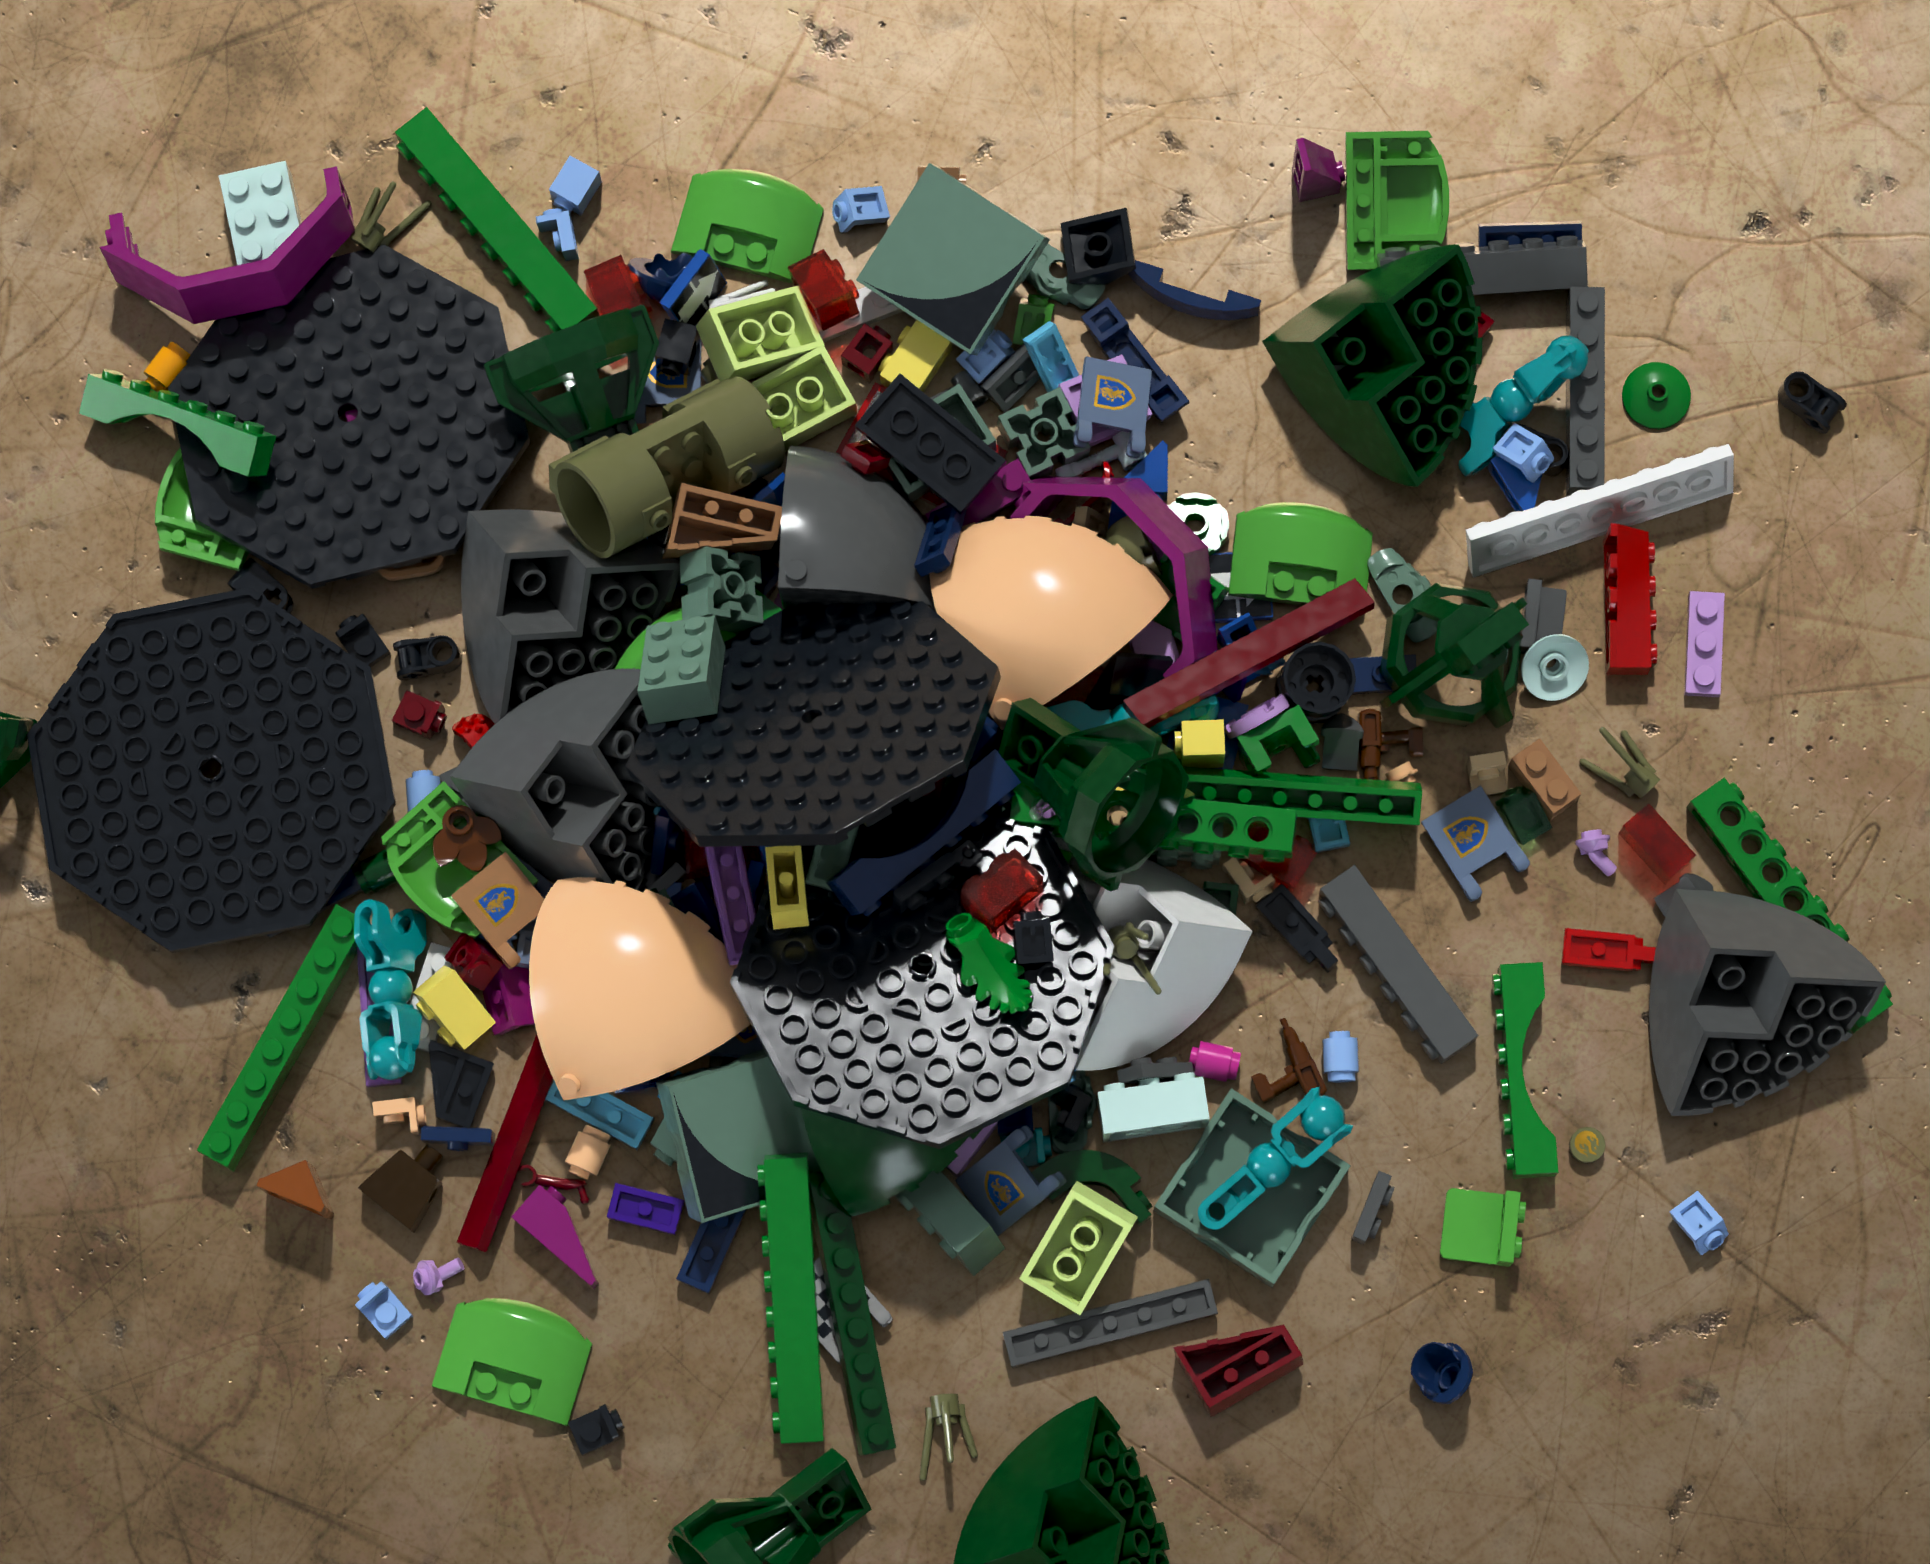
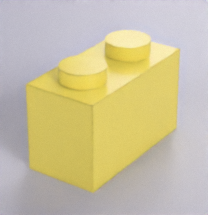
M916 320L912 327L907 325L903 329L897 340V343L900 344L893 355L888 353L878 368V371L881 372L880 382L885 387H888L899 374H902L924 392L952 351L951 341Z
M1224 719L1181 721L1180 731H1174L1173 746L1177 758L1181 759L1182 766L1223 768L1225 759Z
M801 846L765 847L773 930L809 926Z
M445 965L412 992L419 1000L416 1004L417 1009L420 1010L427 1020L433 1018L440 1026L437 1033L449 1047L454 1044L465 1050L496 1023L456 971Z

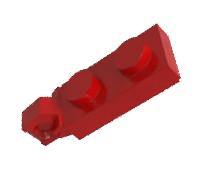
M1565 928L1561 965L1640 971L1641 963L1653 964L1656 947L1643 946V938H1637L1636 935Z

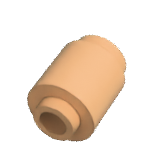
M585 1125L582 1132L578 1131L565 1160V1163L570 1165L568 1172L588 1180L589 1175L597 1176L611 1146L608 1144L611 1136L599 1129Z

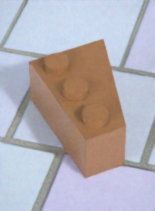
M681 483L676 493L672 512V524L669 525L662 559L679 558L705 546L728 550V553L771 550L777 541L782 517V506Z

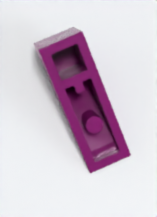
M1305 138L1296 139L1292 174L1299 202L1339 194L1341 182L1345 181L1342 162L1335 161L1333 151Z
M1018 458L1005 465L967 508L962 526L973 522L978 524L1015 504L1024 493L1029 491L1022 482L1030 481V478ZM944 502L941 505L929 511L928 513H926L924 516L926 517L927 521L929 520L931 512L940 509L948 504Z
M538 1185L511 1217L595 1289L599 1283L570 1212L563 1205L567 1199L552 1186L546 1191L541 1185Z

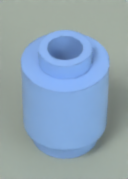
M433 771L412 772V777L405 780L408 812L441 784L440 777L433 776Z
M1350 1031L1329 1032V1038L1322 1040L1324 1074H1327L1328 1082L1343 1083L1356 1081V1073L1359 1072L1357 1038L1350 1037Z

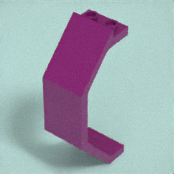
M335 166L323 169L327 188L325 199L264 260L185 277L176 276L140 257L138 245L133 244L129 226L125 227L122 212L109 215L110 229L105 230L108 245L99 248L117 283L193 324L288 304L355 231L351 201L338 168Z
M1046 476L1022 482L1029 491L1016 501L1015 506L1017 509L1010 516L1011 519L1025 518V516L1047 517L1066 495L1107 497L1113 500L1169 557L1173 565L1183 648L1178 659L1163 674L1165 678L1218 650L1212 585L1210 584L1211 574L1208 546L1141 478Z

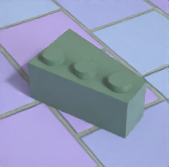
M933 1170L927 1175L925 1180L919 1183L920 1187L913 1192L905 1189L895 1195L907 1211H910L912 1208L917 1211L920 1217L916 1220L929 1235L935 1232L942 1240L938 1244L952 1260L957 1257L973 1276L1006 1249L991 1225L942 1172L937 1174Z

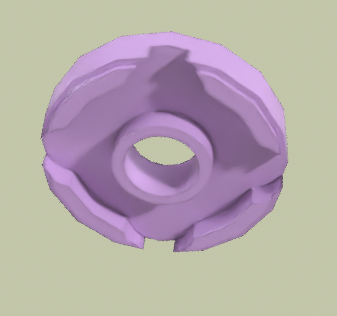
M1282 694L1276 698H1270L1246 711L1247 713L1242 715L1241 719L1237 721L1233 719L1224 726V731L1229 739H1233L1273 718L1287 709L1290 704L1286 696Z

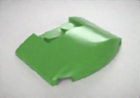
M1429 131L1346 132L1347 270L1377 268V254L1385 253L1387 248L1404 247L1406 252L1420 251L1419 247L1424 245H1442L1449 216V184L1443 158L1429 139L1433 138Z
M718 169L704 174L698 173L692 176L671 253L678 255L686 253L694 257L697 251L702 249L710 254L717 265L803 286L824 208L819 203L816 204L799 187L766 173L744 169Z
M179 448L166 469L158 491L155 525L157 526L160 539L158 541L161 551L240 571L249 553L199 525L195 519L181 448Z
M1270 503L1258 506L1246 513L1245 511L1240 512L1236 515L1228 595L1303 606L1354 578L1367 592L1369 576L1367 561L1371 556L1373 533L1340 512L1307 503Z
M443 781L381 836L383 846L386 845L388 864L397 882L407 896L425 914L450 930L452 929L468 934L469 937L477 938L481 933L452 899L451 895L479 872L467 869L459 863L457 858L451 863L440 867L433 853V840L443 829L442 819L446 811L457 805L467 806ZM459 818L455 820L454 827L456 829H463L467 821ZM501 841L492 845H486L487 860L482 870L506 851L533 886L539 882Z
M487 1298L465 1304L466 1302L457 1304L432 1387L568 1426L593 1345L587 1337L584 1339L578 1330L566 1319L531 1303L511 1299Z

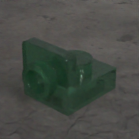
M1516 786L1508 789L1502 794V798L1495 802L1497 809L1504 813L1517 841L1522 845L1552 829L1535 792L1525 786Z

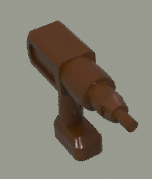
M1366 709L1359 712L1357 722L1364 730V736L1359 740L1361 769H1364V779L1378 780L1381 752H1389V745L1407 743L1408 754L1412 758L1423 756L1422 727L1381 732V712L1374 709Z
M1286 1018L1280 1019L1284 1029L1282 1031L1283 1038L1288 1047L1285 1050L1292 1065L1284 1068L1286 1075L1269 1084L1266 1075L1262 1073L1251 1076L1262 1103L1266 1104L1272 1101L1276 1096L1298 1083L1304 1095L1316 1087H1320V1096L1325 1095L1327 1088L1307 1046L1303 1041L1300 1042L1296 1031L1289 1027Z

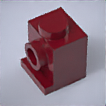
M864 323L841 354L842 365L868 383H871L885 356L893 351V342L890 340L891 335L877 325L872 328ZM866 349L876 351L872 358L863 355Z
M461 933L444 957L446 961L452 963L464 982L482 991L486 989L504 964L487 941L479 937H469L465 933Z

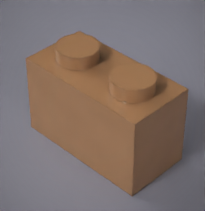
M1540 738L1510 760L1508 767L1549 821L1578 802L1582 793Z

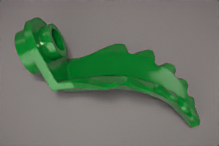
M969 913L958 914L951 918L945 926L947 930L946 938L962 955L961 982L965 986L978 984L975 995L976 999L983 1001L991 996L989 1007L992 1010H995L1000 1005L1001 1013H1006L1008 1010H1010L1011 1014L1018 1011H1027L1029 1008L1028 1004L1032 1002L1030 997L1032 991L1025 989L1030 987V983L1027 980L1017 978L1025 972L1024 967L1010 963L1016 954L1015 949L1011 945L993 938L987 926L973 918Z

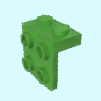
M1457 1188L1449 1189L1445 1199L1440 1245L1441 1257L1449 1260L1510 1267L1514 1262V1258H1520L1522 1237L1516 1236L1517 1224L1524 1223L1526 1202L1520 1201L1521 1192L1507 1190L1504 1194Z

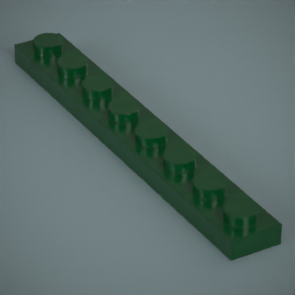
M822 1171L810 1173L811 1213L858 1454L868 1455L896 1448L852 1218L833 1193Z

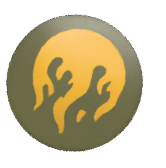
M1580 1128L1570 1138V1153L1574 1159L1581 1163H1593L1603 1155L1605 1139L1595 1128Z

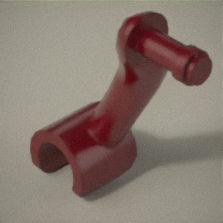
M522 1165L517 1171L518 1173L527 1170L533 1172V1178L529 1182L522 1183L523 1187L529 1188L538 1184L562 1190L578 1188L581 1203H589V1197H587L584 1187L587 1183L584 1180L538 1174L530 1165Z

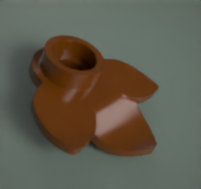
M453 806L443 816V829L433 840V853L440 867L451 863L457 858L459 863L467 869L480 872L487 860L486 845H492L501 841V833L497 824L490 818L476 816L473 810L467 806ZM463 818L467 821V824L463 829H456L454 827L455 820Z

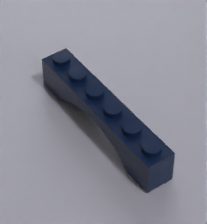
M996 749L985 751L969 765L965 773L958 776L956 790L947 811L937 826L924 839L909 849L893 856L852 860L826 882L851 916L862 913L868 916L882 905L880 898L888 891L893 894L894 890L908 881L907 876L915 869L920 872L936 860L933 854L944 847L945 850H948L963 838L960 832L970 825L972 828H975L989 817L986 811L995 803L1001 806L1009 801L1016 794L1013 789L1021 781Z

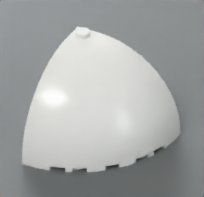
M1053 836L1060 849L1071 853L1062 838ZM1073 856L1069 866L1107 933L1115 926L1126 925L1127 922H1132L1135 928L1148 934L1149 938L1147 940L1137 938L1139 942L1137 953L1162 990L1161 994H1155L1131 958L1119 959L1113 955L1110 974L1105 978L1075 1067L1076 1070L1084 1071L1102 1070L1130 1063L1131 1060L1142 1058L1156 1051L1196 1021L1210 1006L1229 980L1253 931L1210 894L1149 859L1138 870L1123 874L1119 888L1110 892L1081 873Z

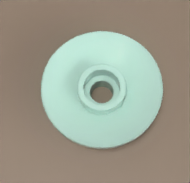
M1553 634L1541 638L1528 649L1523 658L1521 676L1524 685L1534 696L1547 701H1557L1571 696L1582 686L1589 670L1587 652L1576 639L1567 635ZM1556 659L1553 667H1546L1549 661Z

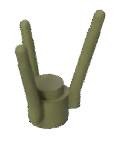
M392 181L371 215L380 193V188L375 187L361 220L355 228V234L351 239L363 249H369L374 253L378 246H388L395 237L431 206V201H425L390 233L384 236L383 233L386 228L379 224L377 220L396 187V182Z
M1601 727L1599 732L1631 768L1624 776L1628 782L1621 781L1586 759H1580L1579 763L1621 789L1629 798L1635 793L1641 799L1660 781L1654 774L1656 770L1647 762L1626 730L1621 731V736L1638 763L1632 759L1606 728Z
M1132 922L1112 928L1108 935L1115 946L1114 956L1119 959L1131 958L1155 994H1161V988L1137 953L1139 948L1137 938L1147 940L1149 938L1148 934L1135 928ZM1111 963L1104 964L1103 974L1105 976L1110 974Z
M958 1394L931 1396V1407L925 1408L926 1427L919 1476L921 1481H925L927 1477L934 1420H936V1426H943L948 1463H953L954 1461L951 1425L957 1424V1418L959 1419L971 1457L977 1458L978 1456L967 1422L965 1404H959Z

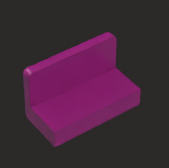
M503 964L486 989L482 991L487 1012L496 1022L491 1027L493 1035H503L521 1026L535 1025L530 999L529 969L516 966L509 969Z

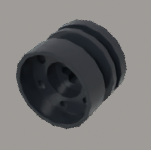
M1315 642L1298 648L1290 656L1276 678L1274 687L1276 697L1280 694L1285 695L1290 704L1283 712L1299 705L1311 725L1325 723L1329 718L1338 714L1353 694L1356 682L1354 665L1345 652L1332 644ZM1317 683L1319 686L1317 690H1313L1310 693L1306 689L1308 684Z

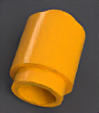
M170 342L167 347L162 346L143 372L148 377L145 382L150 383L151 388L157 392L159 390H168L172 381L188 364L186 361L190 354L174 342Z

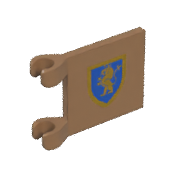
M505 851L454 892L451 897L494 949L505 966L510 969L520 963L521 958L506 941L538 916L544 898Z

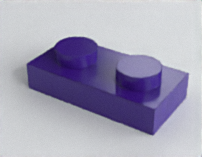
M615 1183L607 1218L676 1236L685 1201Z

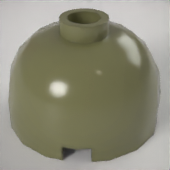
M1128 515L1113 523L1107 530L1104 540L1114 546L1116 543L1119 544L1126 554L1141 565L1144 564L1149 567L1158 577L1161 576L1163 572L1158 557L1147 535Z

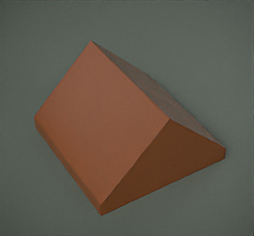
M307 1160L260 1178L256 1186L271 1196L331 1220L334 1213L318 1172Z

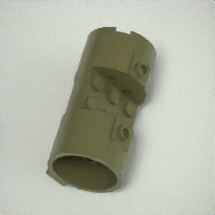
M739 376L723 381L716 379L662 407V419L632 435L618 433L610 438L605 435L550 463L549 489L556 495L561 513L578 541L595 556L608 558L672 524V511L676 493L681 483L731 494L779 469L783 464L785 455L783 436L780 427L773 428L770 418L765 411L771 407L762 394L749 381Z

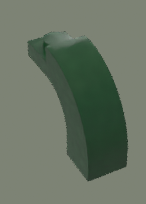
M1094 1150L1070 1151L1047 1160L1031 1172L1039 1184L1049 1175L1055 1174L1058 1171L1066 1178V1184L1047 1197L1051 1204H1054L1070 1192L1076 1181L1083 1185L1101 1186L1111 1191L1127 1211L1138 1216L1135 1222L1139 1227L1151 1219V1213L1148 1210L1153 1207L1141 1190L1136 1193L1132 1190L1133 1187L1141 1182V1177L1128 1164L1110 1154Z

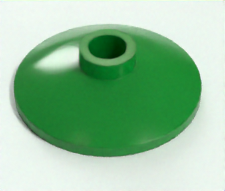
M1661 362L1646 363L1634 369L1627 377L1622 389V402L1625 411L1634 422L1648 429H1665L1675 425L1685 416L1691 401L1690 386L1684 375L1675 367ZM1655 387L1661 388L1664 391V396L1660 398L1655 397L1652 394V389Z

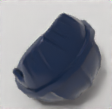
M658 253L653 259L638 257L630 259L628 267L638 275L641 288L650 299L660 302L693 257L682 253L674 260H667L662 254Z
M1427 1343L1417 1351L1411 1363V1375L1420 1387L1422 1394L1433 1402L1451 1404L1469 1389L1473 1377L1472 1364L1466 1351L1458 1344Z

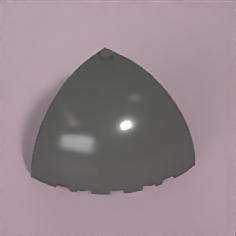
M790 446L784 479L778 590L783 609L799 604L820 606L832 603L849 605L863 604L865 602H875L878 604L896 603L898 601H923L936 612L931 593L930 573L921 577L914 567L928 523L925 516L913 502L907 499L899 488L879 473H860L852 467L851 463L843 459L841 455L810 447Z
M524 509L468 511L461 570L463 626L474 680L492 721L496 724L517 706L554 685L585 674L615 669L629 645L647 628V625H651L659 618L665 603L671 602L679 578L680 561L677 558L662 559L664 548L647 538L608 558H599L578 541L562 513Z
M611 669L593 672L569 679L536 694L494 724L472 747L450 776L473 812L477 816L490 818L497 824L502 837L501 842L518 858L554 884L558 879L595 877L597 882L614 884L616 880L626 883V887L642 892L648 881L644 875L652 856L656 815L653 811L654 808H662L663 806H658L646 794L644 787L639 782L635 783L630 778L626 768V764L646 721V716L637 693L640 669Z
M1676 889L1666 913L1655 950L1649 998V1027L1653 1063L1661 1094L1671 1116H1693L1713 1113L1714 1107L1731 1103L1734 1108L1745 1105L1744 1101H1748L1760 1093L1767 1097L1789 1086L1790 1084L1787 1080L1796 1076L1804 1069L1810 1073L1830 1057L1828 1054L1830 1049L1837 1046L1842 1040L1846 1042L1853 1035L1850 1029L1861 1015L1868 1016L1886 983L1885 979L1863 954L1843 938L1794 911L1760 899L1738 894Z

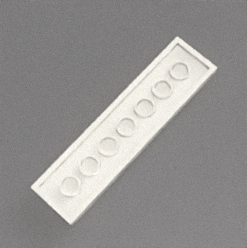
M1729 444L1720 447H1710L1702 453L1687 458H1676L1668 464L1653 469L1646 468L1635 475L1622 479H1612L1604 485L1589 490H1578L1570 496L1555 501L1548 500L1528 510L1514 511L1503 518L1491 522H1480L1472 528L1466 529L1468 566L1472 577L1474 578L1605 535L1611 523L1630 527L1733 493L1734 454Z

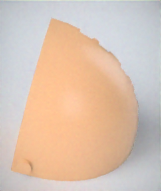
M1005 516L995 517L992 521L978 524L973 522L962 526L950 566L940 573H930L931 593L936 613L999 668L1001 679L989 709V714L1001 730L1006 726L1012 702L1032 698L1041 705L1046 704L1119 651L1157 616L1173 596L1161 579L1144 564L1141 565L1126 554L1119 544L1112 545L1098 537L1097 532L1073 523L1071 526L1052 522V518L1041 516H1025V518L1006 519Z
M575 877L558 879L551 887L539 910L533 930L529 960V985L533 1019L539 1043L563 1101L617 1091L664 1075L711 1052L750 1025L730 985L731 977L737 965L728 964L725 945L708 932L711 927L690 911L684 914L677 908L669 905L670 899L648 889L640 892L626 887L625 882L618 880L614 884L597 882L595 877Z

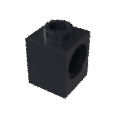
M665 318L659 337V345L654 357L656 368L670 376L690 375L700 341V335L695 325Z

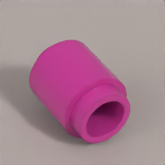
M1200 1041L1199 1048L1192 1046L1189 1062H1192L1193 1068H1195V1076L1226 1082L1227 1079L1236 1080L1241 1053L1233 1051V1047Z

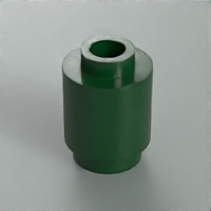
M386 849L359 862L360 866L353 869L354 875L365 894L371 891L377 893L397 882L388 864Z

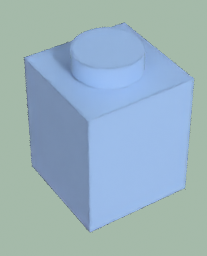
M569 156L549 188L551 198L554 200L553 205L563 211L569 210V213L573 211L582 215L602 183L599 171Z

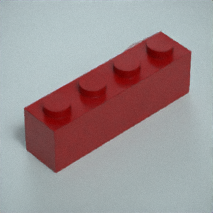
M1611 523L1603 539L1606 675H1648L1652 665L1657 664V644H1651V631H1656L1657 615L1656 610H1650V597H1655L1656 579L1655 576H1650L1649 563H1654L1655 543L1649 542L1648 531Z

